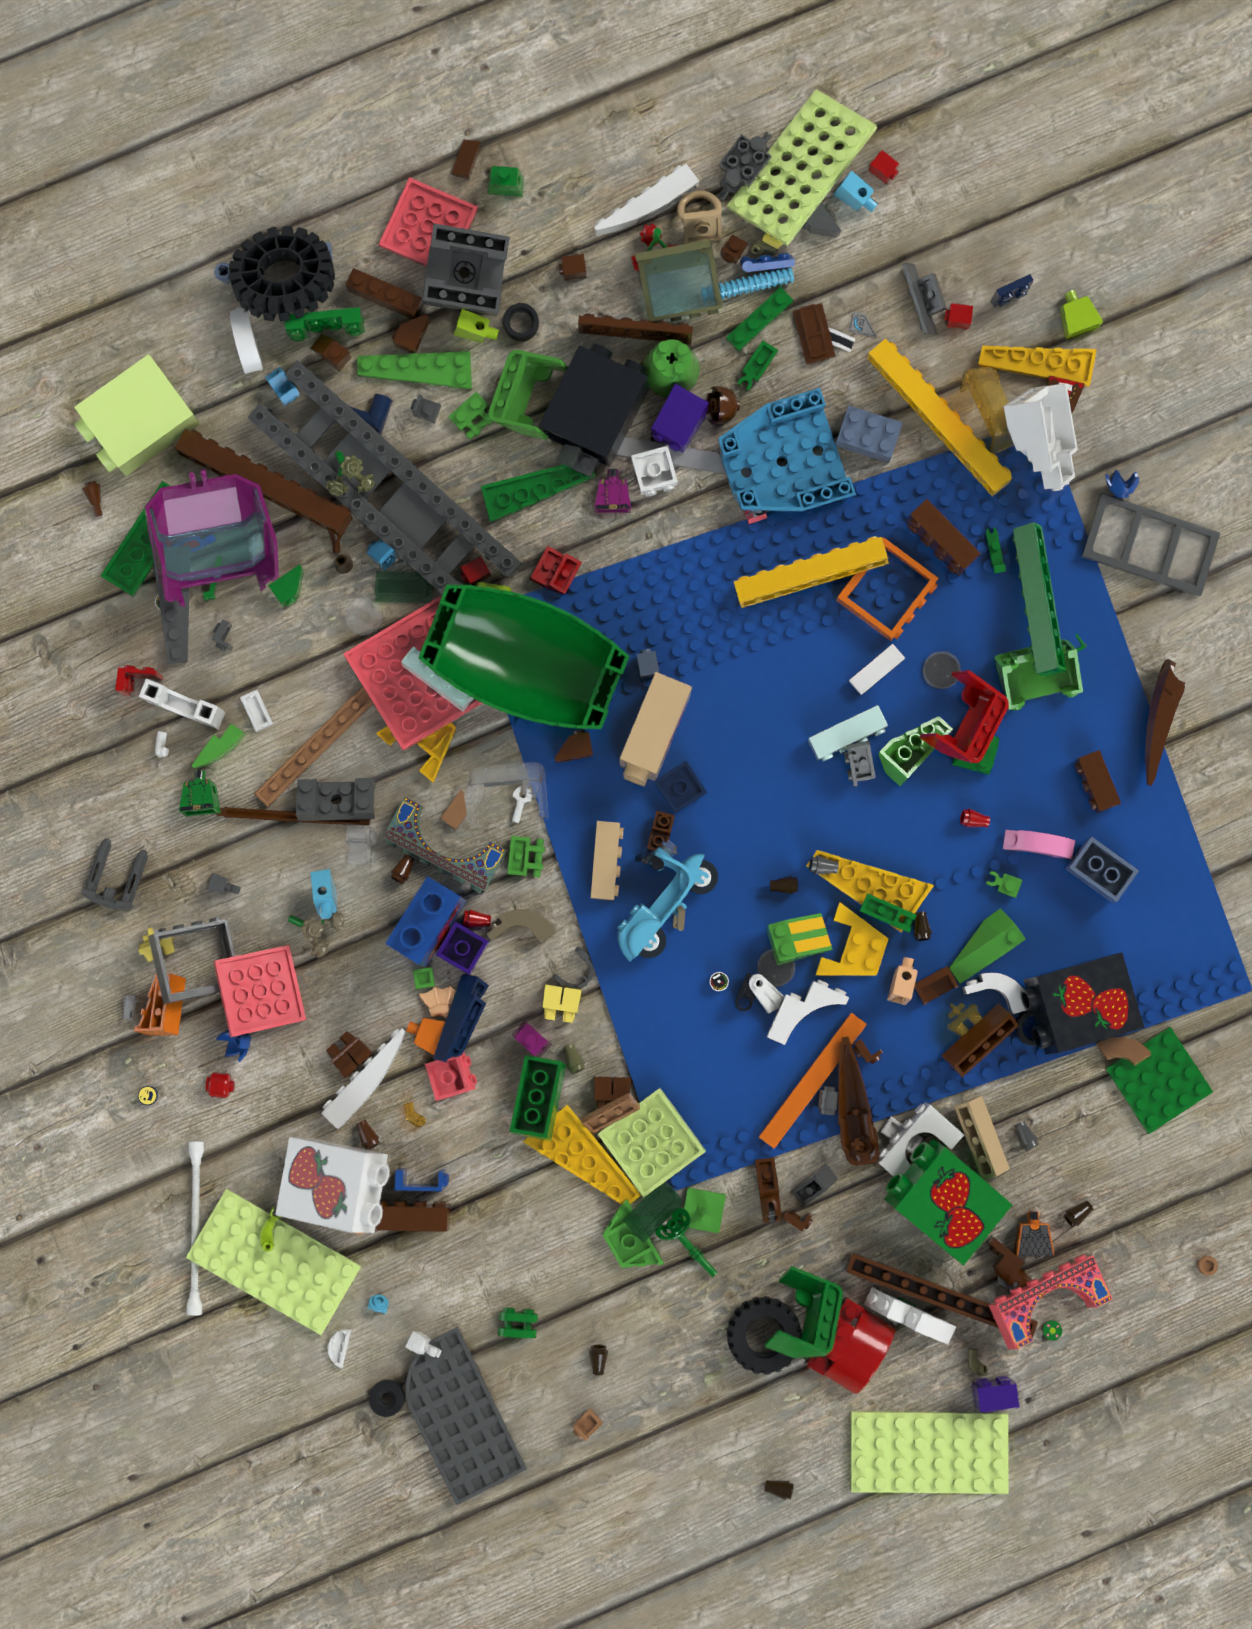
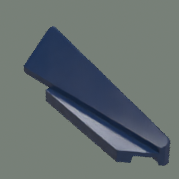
M461 975L433 1057L437 1061L447 1062L451 1057L461 1056L485 1008L486 1003L481 998L489 986L478 976Z

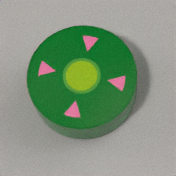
M1048 1320L1042 1326V1333L1048 1340L1055 1341L1061 1337L1062 1327L1057 1321Z

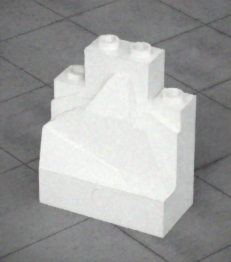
M1066 383L1030 388L1004 406L1007 428L1016 450L1021 451L1028 457V461L1033 465L1034 472L1041 471L1044 489H1051L1052 491L1062 490L1065 485H1068L1075 478L1072 454L1078 449Z

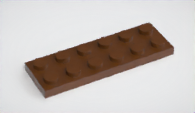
M593 314L579 315V334L660 342L678 340L684 344H691L693 326H689L687 323L672 325L667 321L652 323L648 319L632 321L628 317L613 319L614 317L604 315L602 318L595 317Z

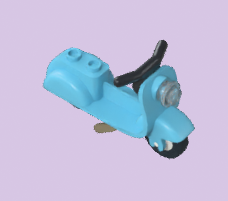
M663 841V845L651 853L644 851L635 856L636 862L642 861L645 865L649 863L652 869L661 871L665 865L676 871V875L649 909L642 903L639 906L636 904L629 912L631 916L627 921L624 919L618 925L617 938L619 947L629 962L638 955L644 958H654L663 952L667 939L665 932L660 927L672 913L673 928L679 931L684 930L685 909L687 907L681 901L688 894L689 890L696 894H706L715 888L718 882V872L712 863L703 860L705 854L691 855L680 863L672 858L678 854L676 851L678 847L671 841L667 843Z

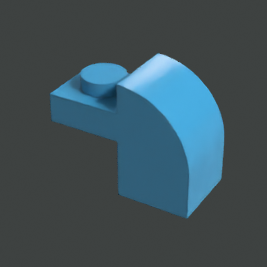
M278 367L265 376V379L285 406L294 401L300 394L296 387L288 380L289 378L285 375L286 373L283 369Z

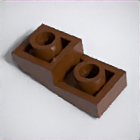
M656 811L646 851L652 852L658 847L662 850L665 847L667 848L675 815Z

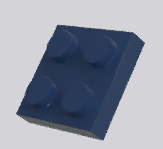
M1031 274L997 289L991 299L993 307H1003L1009 304L1010 300L1015 297L1020 299L1026 296L1034 281Z
M687 761L654 781L675 814L707 794V791Z

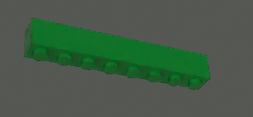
M1032 522L1013 529V542L1017 550L1016 561L1020 568L1018 574L1023 587L1021 593L1026 605L1024 611L1029 623L1027 630L1032 641L1030 648L1034 654V670L1037 674L1048 677L1065 672L1066 667L1042 526Z

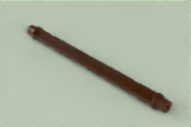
M225 806L220 808L221 813L216 814L217 816H224V818L342 824L362 827V825L370 826V819L298 821L296 812L231 808Z

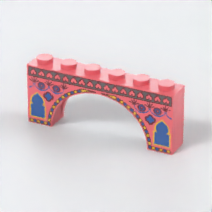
M1085 1254L1076 1256L1074 1262L1070 1264L1069 1262L1063 1263L1058 1266V1270L1054 1272L1050 1270L1043 1273V1278L1039 1280L1037 1278L1026 1282L1027 1286L1014 1288L1008 1296L1001 1295L994 1299L995 1302L990 1304L989 1307L1008 1349H1018L1033 1341L1030 1333L1032 1311L1037 1302L1046 1293L1054 1289L1065 1288L1073 1291L1083 1299L1088 1308H1096L1112 1300L1094 1256H1085Z

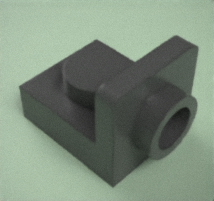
M418 395L417 399L414 398L411 409L415 417L436 423L441 404L424 399L422 395Z

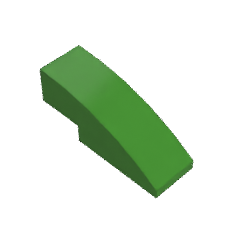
M230 724L220 739L215 735L212 736L191 766L199 770L217 762L230 753L246 734L233 724Z

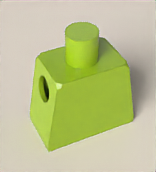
M1075 290L1064 294L1067 303L1061 307L1060 314L1066 339L1101 326L1103 320L1088 296L1078 299Z
M462 309L453 335L483 343L485 337L496 341L499 329L489 327L490 319Z

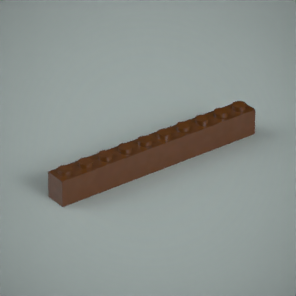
M185 429L174 447L178 455L221 477L237 474L260 485L263 498L340 537L343 536L353 519L349 512L350 510L346 506L333 504L330 498L326 496L322 498L310 488L304 489L300 487L301 485L292 479L288 481L284 479L282 474L276 471L273 473L268 471V468L261 463L257 465L252 463L251 459L245 455H236L235 451L227 446L223 448L211 438L207 440L195 430L191 432Z
M850 1252L844 1269L847 1273L998 1328L989 1307L992 1303ZM1030 1318V1333L1033 1338L1038 1321Z

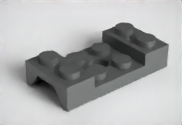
M355 778V782H317V779H298L296 801L298 821L375 819V779ZM339 797L342 799L339 804L331 803L332 799Z

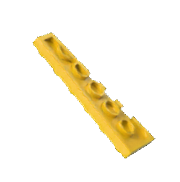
M982 346L978 366L1047 379L1050 375L1085 383L1084 387H1089L1097 349Z

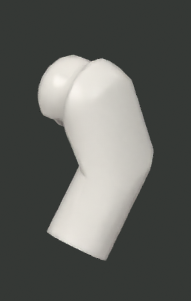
M160 731L157 732L155 754L158 757H166L169 753L168 748L165 747L167 733Z

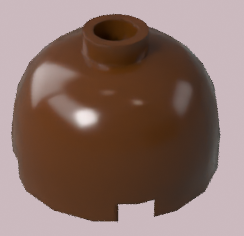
M711 387L710 389H713L712 393H708L706 401L709 402L707 414L710 413L711 417L708 421L711 424L730 422L735 417L737 411H739V400H737L734 392L727 387Z

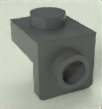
M222 620L221 623L218 622L215 626V634L212 640L219 649L223 651L229 649L232 651L233 647L224 642L232 628V625L225 620Z

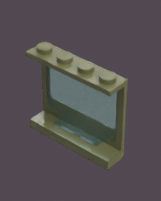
M710 239L635 254L640 271L647 319L651 320L652 323H659L665 319H670L671 322L682 320L681 316L689 315V319L701 317L700 313L702 312L712 315L719 313V309H723Z

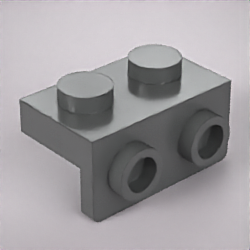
M870 742L846 745L848 752L844 753L845 762L850 764L851 768L847 770L848 779L853 781L854 787L858 786V781L875 779Z

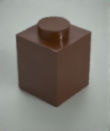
M584 254L561 257L562 263L558 265L560 275H564V281L587 278Z

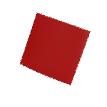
M547 546L529 580L565 595L582 562L567 553L563 555Z

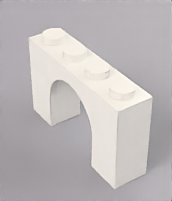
M148 679L145 680L139 695L140 698L150 704L219 730L226 713L216 705L203 700L191 699Z
M925 1102L915 1109V1114L911 1119L908 1118L903 1123V1128L900 1132L895 1133L890 1138V1143L887 1147L879 1151L877 1163L892 1176L897 1173L904 1175L911 1166L906 1158V1146L913 1136L923 1132L931 1133L952 1150L964 1134L934 1107Z

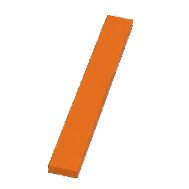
M853 1013L849 1014L759 1135V1138L775 1149L839 1063L841 1038L849 1037L852 1045L867 1025Z

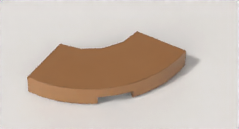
M1112 1037L1096 1043V1046L1107 1061L1113 1058H1124L1137 1065L1151 1056V1052L1144 1045L1125 1037Z

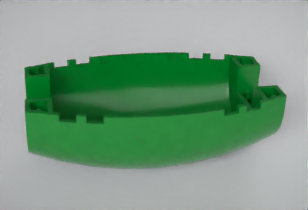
M446 585L418 659L456 689L501 712L551 726L576 729H602L608 714L607 709L620 675L624 672L629 655L612 640L583 620L544 601L523 594L490 587Z

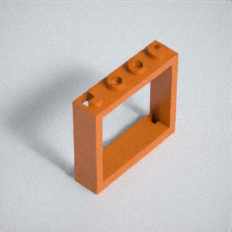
M883 537L884 547L929 581L892 631L848 598L868 570L855 574L839 594L836 601L891 642L893 638L898 639L904 630L901 627L904 623L909 624L914 618V610L916 608L921 609L927 601L924 598L928 592L932 594L937 588L936 581L938 577Z

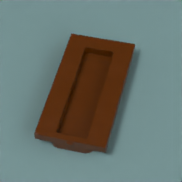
M822 303L811 304L794 310L793 314L806 364L836 357Z

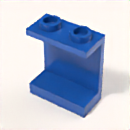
M398 1168L395 1170V1190L443 1191L449 1184V1174H445L446 1169H441L439 1171L438 1185L406 1184L407 1168Z

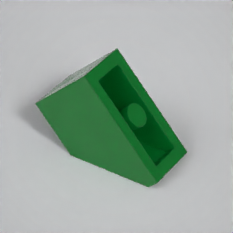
M300 564L268 585L283 607L292 606L300 596L304 570Z

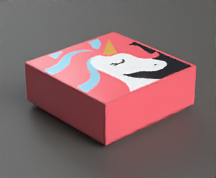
M743 510L749 524L767 518L765 511Z

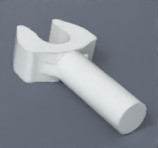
M521 787L514 791L513 798L516 799L517 804L512 822L519 823L524 804L531 802L532 794L530 789H528L525 798L519 796Z

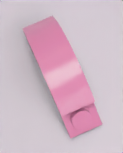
M1006 830L1003 849L1038 853L1054 858L1072 859L1075 840L1039 832Z

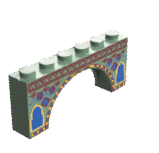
M404 796L383 835V838L387 839L385 843L394 848L397 845L404 848L402 852L411 857L414 854L421 857L419 861L428 866L431 863L438 866L436 870L445 875L448 872L455 875L453 877L454 880L462 884L464 881L470 883V888L479 893L481 890L486 892L507 850L489 841L482 851L468 858H449L435 852L429 847L421 834L419 820L423 806Z

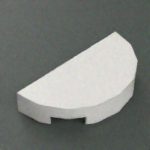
M352 1329L337 1331L328 1343L327 1353L334 1365L343 1368Z

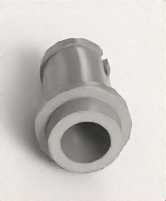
M125 995V998L122 999L124 1001L123 1019H135L136 1002H138L136 1000L137 996Z

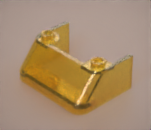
M992 367L972 368L964 371L959 390L960 392L970 390L992 437L989 452L997 453L1014 446L1007 428L1004 406L1009 402L999 383L1000 377L996 369L993 370Z

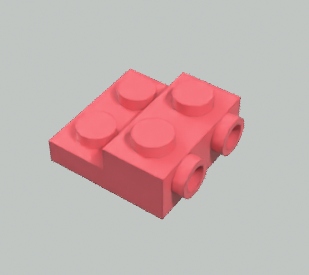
M465 1052L459 1057L449 1058L447 1062L436 1060L425 1064L436 1101L476 1089L477 1079L474 1074H471L469 1068L471 1066V1059L468 1055H465Z

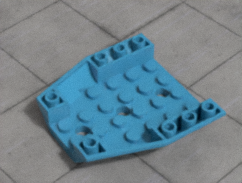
M820 388L767 403L718 438L722 464L733 497L741 510L802 512L856 495L851 478L846 477L824 412L826 404ZM814 447H820L822 449V455H814L812 449ZM784 458L787 461V465L784 467L779 466L777 459ZM744 468L749 469L751 476L748 478L743 477L741 470Z

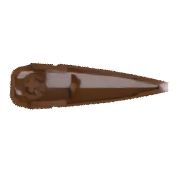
M1170 659L1163 662L1149 711L1145 748L1146 785L1152 786L1156 778L1166 739L1185 690V682L1178 680L1174 675L1176 662Z
M842 1037L838 1082V1123L840 1126L842 1149L850 1164L855 1166L872 1165L878 1162L880 1154L877 1130L873 1124L865 1084L849 1037Z

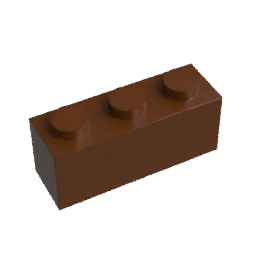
M1100 750L1077 758L1074 767L1077 774H1080L1083 781L1081 784L1083 790L1089 794L1090 799L1088 801L1091 809L1098 813L1121 804Z

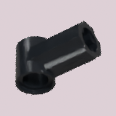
M746 973L734 1001L736 1009L742 1012L752 1007L755 994L749 987V980L753 976L750 973ZM760 980L756 982L757 986H759ZM741 997L747 998L749 1002L746 1008H741L738 1004V1000Z

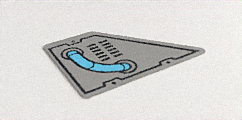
M853 312L849 332L877 338L866 315Z

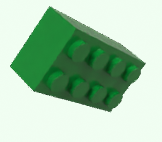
M525 1055L509 1132L514 1135L551 1141L566 1070L564 1062Z

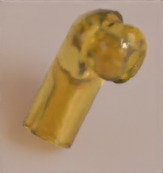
M404 1103L407 1122L415 1127L424 1126L426 1119L415 1112L414 1103Z

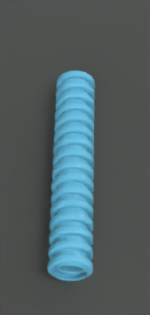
M787 267V269H776L774 272L770 270V273H767V271L764 274L759 273L758 276L753 274V277H741V280L737 278L736 281H724V284L720 282V295L723 300L725 297L730 298L731 295L735 297L736 294H748V291L752 293L753 290H765V287L769 289L771 286H782V283L786 285L788 282L793 283L794 275L792 268ZM707 285V288L701 287V295L705 304L708 301L713 302L714 300L713 288L710 285Z

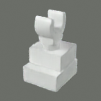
M417 1331L412 1332L405 1346L417 1354H424L426 1352L430 1356L438 1358L442 1352L441 1349L429 1344L431 1339L426 1334Z

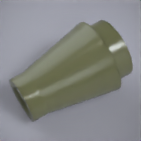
M574 1044L563 1047L567 1070H570L571 1074L584 1070L585 1062Z

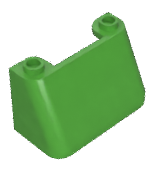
M1061 640L1066 671L1048 677H1043L1035 672L1033 666L1035 662L1034 654L1030 647L998 654L994 657L1003 695L1009 701L1008 710H1020L1025 705V700L1061 692L1066 697H1074L1078 693L1083 692L1077 649L1068 640Z

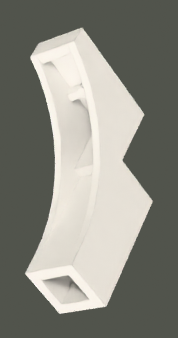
M821 980L811 983L803 1002L800 1001L802 997L791 993L790 996L786 994L766 1037L785 1045L794 1027L807 1014L827 1005H846L849 997L845 996L846 992L841 989L835 988L834 991L827 988L829 984Z
M874 1287L871 1288L864 1305L881 1315L946 1344H949L956 1328L953 1324L911 1306Z

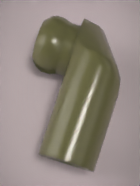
M759 241L751 246L750 251L754 256H759L766 252L776 255L778 249L763 241Z
M968 1349V1368L976 1375L984 1376L988 1373V1368L978 1360V1349Z

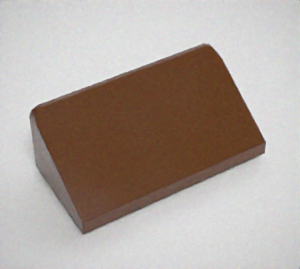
M463 139L451 173L452 175L470 180L481 148L480 141Z

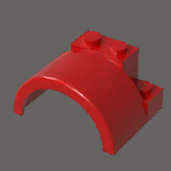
M845 1297L841 1303L833 1349L825 1356L809 1357L805 1364L853 1394H858L868 1384L882 1363L894 1338L895 1327L850 1298ZM857 1318L856 1325L853 1326L850 1322ZM829 1359L833 1361L830 1366L828 1365Z

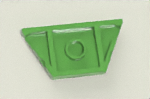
M625 1199L602 1232L608 1246L621 1268L643 1267L652 1264L663 1265L664 1262L629 1201Z

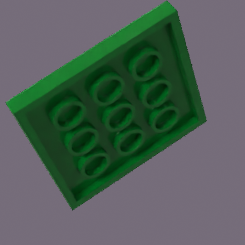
M1171 1027L1164 1029L1142 1044L1151 1052V1056L1137 1065H1134L1127 1059L1120 1058L1105 1068L1147 1134L1152 1133L1213 1093V1090Z

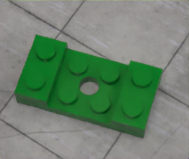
M360 307L304 313L305 316L298 319L295 318L294 314H290V321H285V330L290 340L294 342H302L308 339L309 331L319 333L324 329L338 331L344 327L346 334H350V336H359L361 333H365L364 317L361 316Z

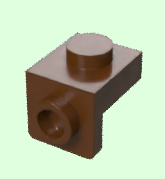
M861 1039L853 1043L855 1046L853 1048L854 1053L858 1058L862 1057L865 1063L870 1062L873 1064L881 1059L880 1055L883 1053L881 1049L870 1054Z

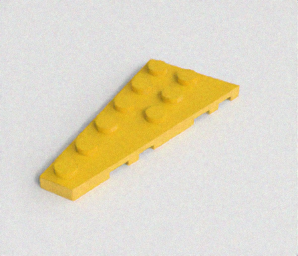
M819 850L812 856L816 857L817 855L839 863L837 874L818 875L860 905L863 904L868 893L915 914L934 886L933 884L921 882ZM900 915L898 921L903 923L905 916ZM892 926L893 928H895L896 930H898L900 933L903 931V930H900L899 928H896V927Z
M568 1104L556 1115L551 1141L530 1137L523 1141V1143L537 1150L620 1204L625 1199L631 1204L641 1196V1193L591 1132L582 1124Z

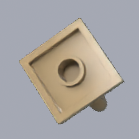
M693 191L683 196L678 203L677 213L683 222L684 244L709 239L711 241L722 240V205L720 200L714 194L707 191ZM697 198L707 199L714 205V210L685 213L684 209L689 201Z

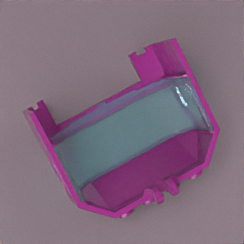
M204 469L200 470L202 481L195 482V474L189 472L190 482L160 488L145 506L147 530L165 600L170 602L173 600L177 601L180 606L185 607L181 589L254 574L262 592L266 588L265 584L270 580L274 582L279 577L278 543L260 485L237 474L207 479Z

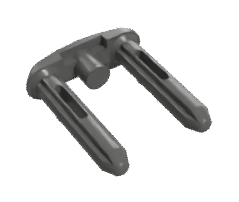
M105 838L100 843L84 889H81L82 895L106 908L131 910L134 908L132 903L148 859L147 851L141 850L137 854L120 901L114 900L117 890L105 887L101 896L96 894V890L112 847L111 840ZM100 864L99 869H98L97 874H96V877H95V880H94V882H93V879H94V876H95L97 867H98V865ZM135 875H136V879H135V882H134V884H133L131 893L129 894V891H130V888H131V886H132L134 877H135Z

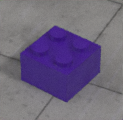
M455 922L436 956L471 975L490 941Z
M1007 1375L996 1376V1380L978 1378L976 1379L977 1382H972L974 1404L980 1413L1020 1408L1017 1384L1011 1378H1008Z

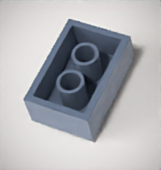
M848 405L837 438L836 447L889 463L903 422Z
M1093 837L1086 839L1065 869L1111 903L1119 900L1139 872L1138 869Z

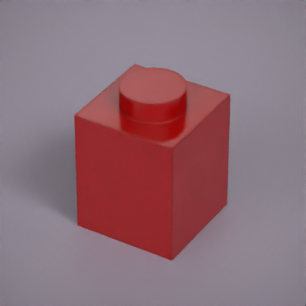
M881 150L870 163L868 171L886 184L889 180L893 181L898 175L900 163Z
M951 303L944 313V320L947 321L946 327L969 330L972 322L973 306Z
M481 556L461 567L463 571L460 573L465 584L469 582L471 586L491 576Z

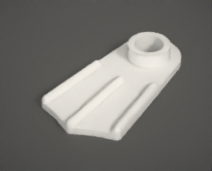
M753 975L749 980V987L765 1011L770 1014L772 1011L779 1009L784 995L762 975ZM758 980H760L759 986L756 985Z

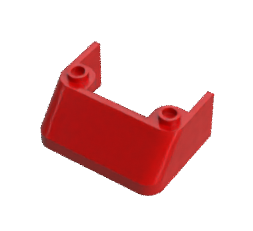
M970 670L952 672L951 676L965 685L962 691V699L970 707L954 738L950 735H939L938 733L921 734L919 738L945 755L968 763H978L983 759L1009 707V701L1005 695Z

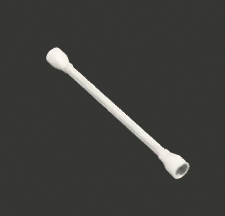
M204 1141L188 1142V1152L193 1166L191 1246H193L199 1236V1166L204 1153ZM191 1261V1292L186 1305V1315L196 1316L202 1315V1302L197 1290L199 1289V1265Z

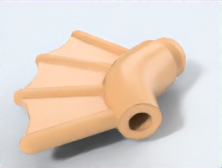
M434 986L431 991L420 993L419 996L428 1007L432 1018L443 1016L447 1019L456 990L451 986L444 989Z

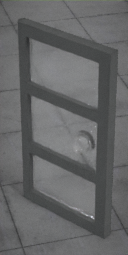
M1101 493L1081 557L1200 597L1220 533Z

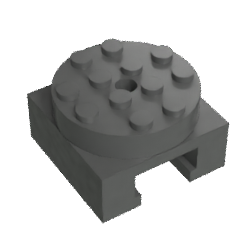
M434 223L421 304L447 308L455 312H461L464 309L476 314L497 317L502 294L501 284L504 264L507 260L510 237ZM466 269L469 272V277L463 279L459 275V270Z

